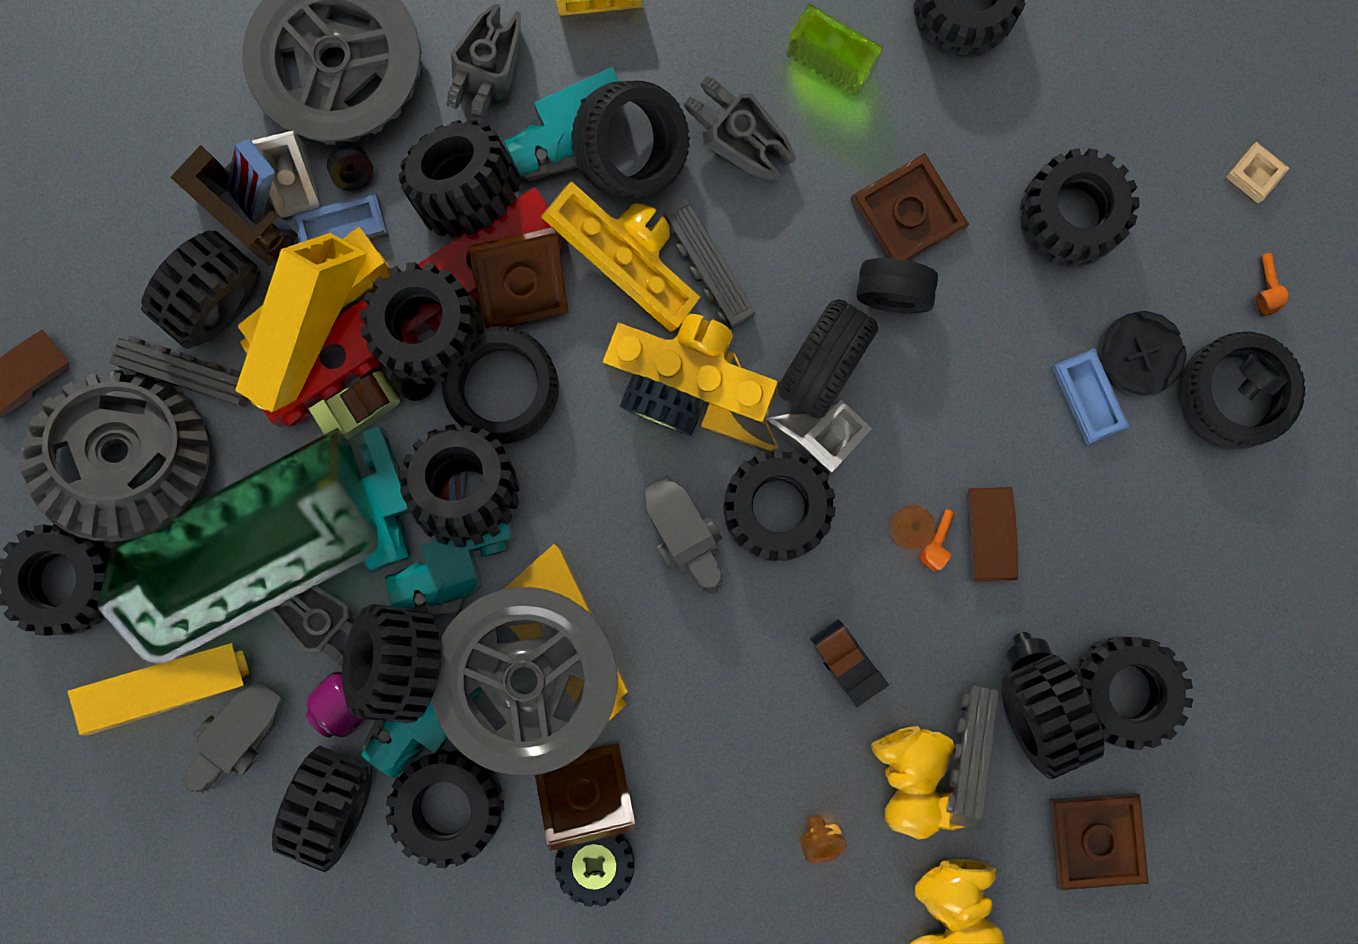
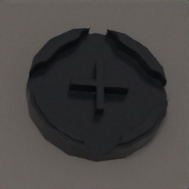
M1149 311L1126 314L1111 323L1101 336L1097 351L1098 358L1111 386L1123 394L1134 397H1146L1156 395L1174 385L1184 370L1187 357L1186 347L1183 345L1182 339L1179 336L1181 333L1176 325L1163 315Z

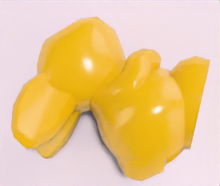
M912 726L890 732L871 743L870 746L874 755L882 763L889 764L885 769V776L892 787L898 789L885 808L884 821L892 831L920 840L934 835L940 828L955 830L965 827L949 823L950 813L946 812V805L949 795L953 796V790L938 793L936 790L937 785L948 769L950 758L955 750V745L951 738L941 732H932L920 729L919 726Z
M946 859L940 863V866L926 873L915 884V897L924 904L932 917L946 927L944 933L922 936L909 944H1005L1006 941L1002 930L985 918L992 911L993 904L992 900L986 897L984 890L991 887L996 880V868L992 867L988 862L976 859Z

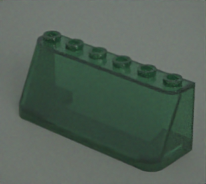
M336 428L187 507L172 523L164 528L137 539L123 541L112 547L98 609L143 659L153 663H165L369 558L378 546V529L350 443L339 428Z

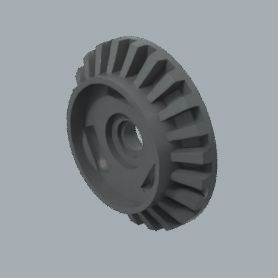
M262 0L249 21L243 42L242 60L245 78L251 94L266 115L286 132L294 131L301 139L309 142L315 140L321 141L326 145H336V142L349 141L350 143L360 141V137L371 132L375 135L383 130L384 124L392 118L395 120L402 113L401 108L407 100H411L415 92L414 85L416 79L420 77V54L422 52L415 24L401 0ZM330 14H351L364 18L370 23L367 31L329 20ZM330 47H339L345 53L343 62L334 68L324 66L322 64L324 51ZM294 51L302 88L289 91L284 59L286 52ZM376 76L382 80L378 88L367 99L351 108L348 107L346 102Z
M111 370V375L100 377L93 373L85 376L86 381L76 385L70 382L61 387L62 393L54 399L48 397L42 403L43 410L37 417L32 416L28 423V435L22 439L21 451L23 453L22 462H20L21 473L25 480V486L38 509L56 526L73 535L105 542L126 541L149 535L164 528L183 514L199 494L208 472L210 460L209 441L202 418L198 410H195L190 403L189 398L183 392L179 393L174 390L171 384L166 381H156L148 375L136 372L135 375H127L122 370ZM123 403L137 405L145 408L144 414H136L101 408L104 405ZM122 444L128 448L127 456L120 462L110 463L103 459L104 451L111 445ZM68 445L81 477L80 480L67 483L63 479L56 460L57 449ZM159 457L165 460L160 470L150 480L135 489L131 488Z
M516 587L496 591L479 598L462 610L448 625L440 638V671L432 698L434 712L441 728L453 745L475 763L492 771L516 776L547 773L561 768L580 757L592 746L606 727L614 708L618 687L614 652L602 627L587 610L570 598L546 589L533 587ZM541 622L543 638L500 644L498 642L497 628ZM520 667H528L537 675V686L531 693H519L512 685V675ZM570 675H574L584 679V685L567 722L555 717L554 714ZM479 687H481L507 722L498 731L491 726L472 701L470 694Z

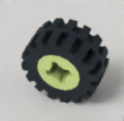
M633 374L620 407L655 424L692 436L705 403L686 392H682L662 382Z
M623 833L560 848L555 858L556 880L560 883L561 890L564 894L567 893L575 903L581 902L587 907H592V905H599L601 907L611 901L615 902L627 890L634 875L635 859L633 849Z

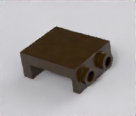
M200 145L170 178L246 247L270 266L275 260L278 261L281 249L295 245L293 241L298 234L273 210L256 227H251L220 199L226 191L229 171Z

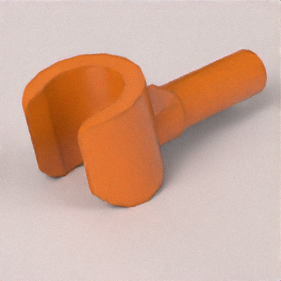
M1273 253L1262 255L1266 278L1265 283L1268 290L1256 295L1257 306L1264 316L1280 311L1289 299L1286 288L1279 285Z
M945 509L933 539L927 544L920 555L922 563L934 572L941 570L952 556L949 551L941 546L946 539L955 512Z

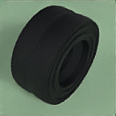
M894 258L869 259L864 261L860 268L856 292L857 300L870 307L890 312H929L935 303L938 273L931 267L913 261Z

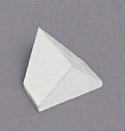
M294 131L252 140L257 149L275 170L266 204L281 218L320 208L307 147ZM232 160L225 166L228 171H230Z
M842 400L836 405H831L826 415L821 418L811 417L803 411L766 418V421L807 460L811 458L818 463L816 467L821 472L825 471L827 476L839 466L872 430Z

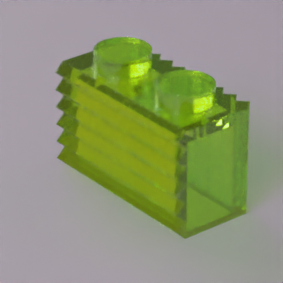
M808 4L789 34L786 54L787 57L793 56L795 62L801 60L802 66L808 65L809 70L815 69L816 75L822 73L824 79L830 77L831 83L837 82L838 87L844 86L845 91L851 90L852 95L855 96L859 95L876 67L884 47L815 6Z

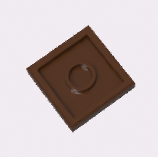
M926 153L858 191L851 197L853 204L886 258L912 261L969 226V223Z
M547 228L468 246L483 328L495 326L510 327L569 312L558 236L555 229Z
M618 743L587 750L580 757L561 768L535 775L546 842L550 851L637 830L622 754Z
M1126 793L1049 799L1058 889L1073 890L1149 884L1140 794Z

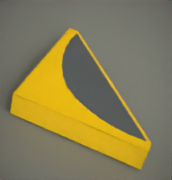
M729 351L726 357L727 362L741 367L735 353ZM709 403L701 424L702 428L767 452L778 449L767 421L763 424Z

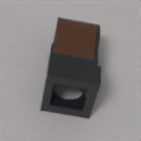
M839 619L810 638L812 645L824 661L823 664L852 706L859 707L889 686L883 675L875 668L855 638Z

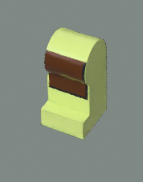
M377 371L364 377L351 388L344 389L327 401L322 400L310 407L309 411L327 440L339 446L394 409L400 403V398L383 371Z

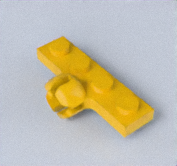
M571 181L555 198L541 218L667 330L672 332L677 329L683 322L684 317L689 314L700 299V296L666 267L659 258V251L670 237V228L666 219L661 216L654 227L650 225L645 227L656 210L642 203L630 205L619 219H615Z
M689 314L684 317L678 335L672 340H665L625 324L617 323L603 359L604 364L632 375L638 374L662 382L704 402L765 424L777 393L779 382L727 362L726 353L732 340V333L723 323L713 319L709 323V321L704 319L705 316Z

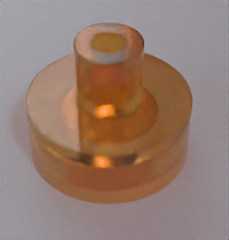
M916 505L907 506L897 511L892 517L890 533L893 540L899 546L905 549H918L924 547L932 540L935 534V521L930 512L925 508ZM913 523L917 526L916 530L912 528Z
M815 816L807 821L809 830L801 836L799 841L806 861L810 863L827 862L837 858L846 850L847 843L839 825L826 824L822 816Z

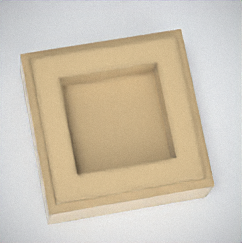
M1256 141L1226 175V178L1259 204L1290 168Z

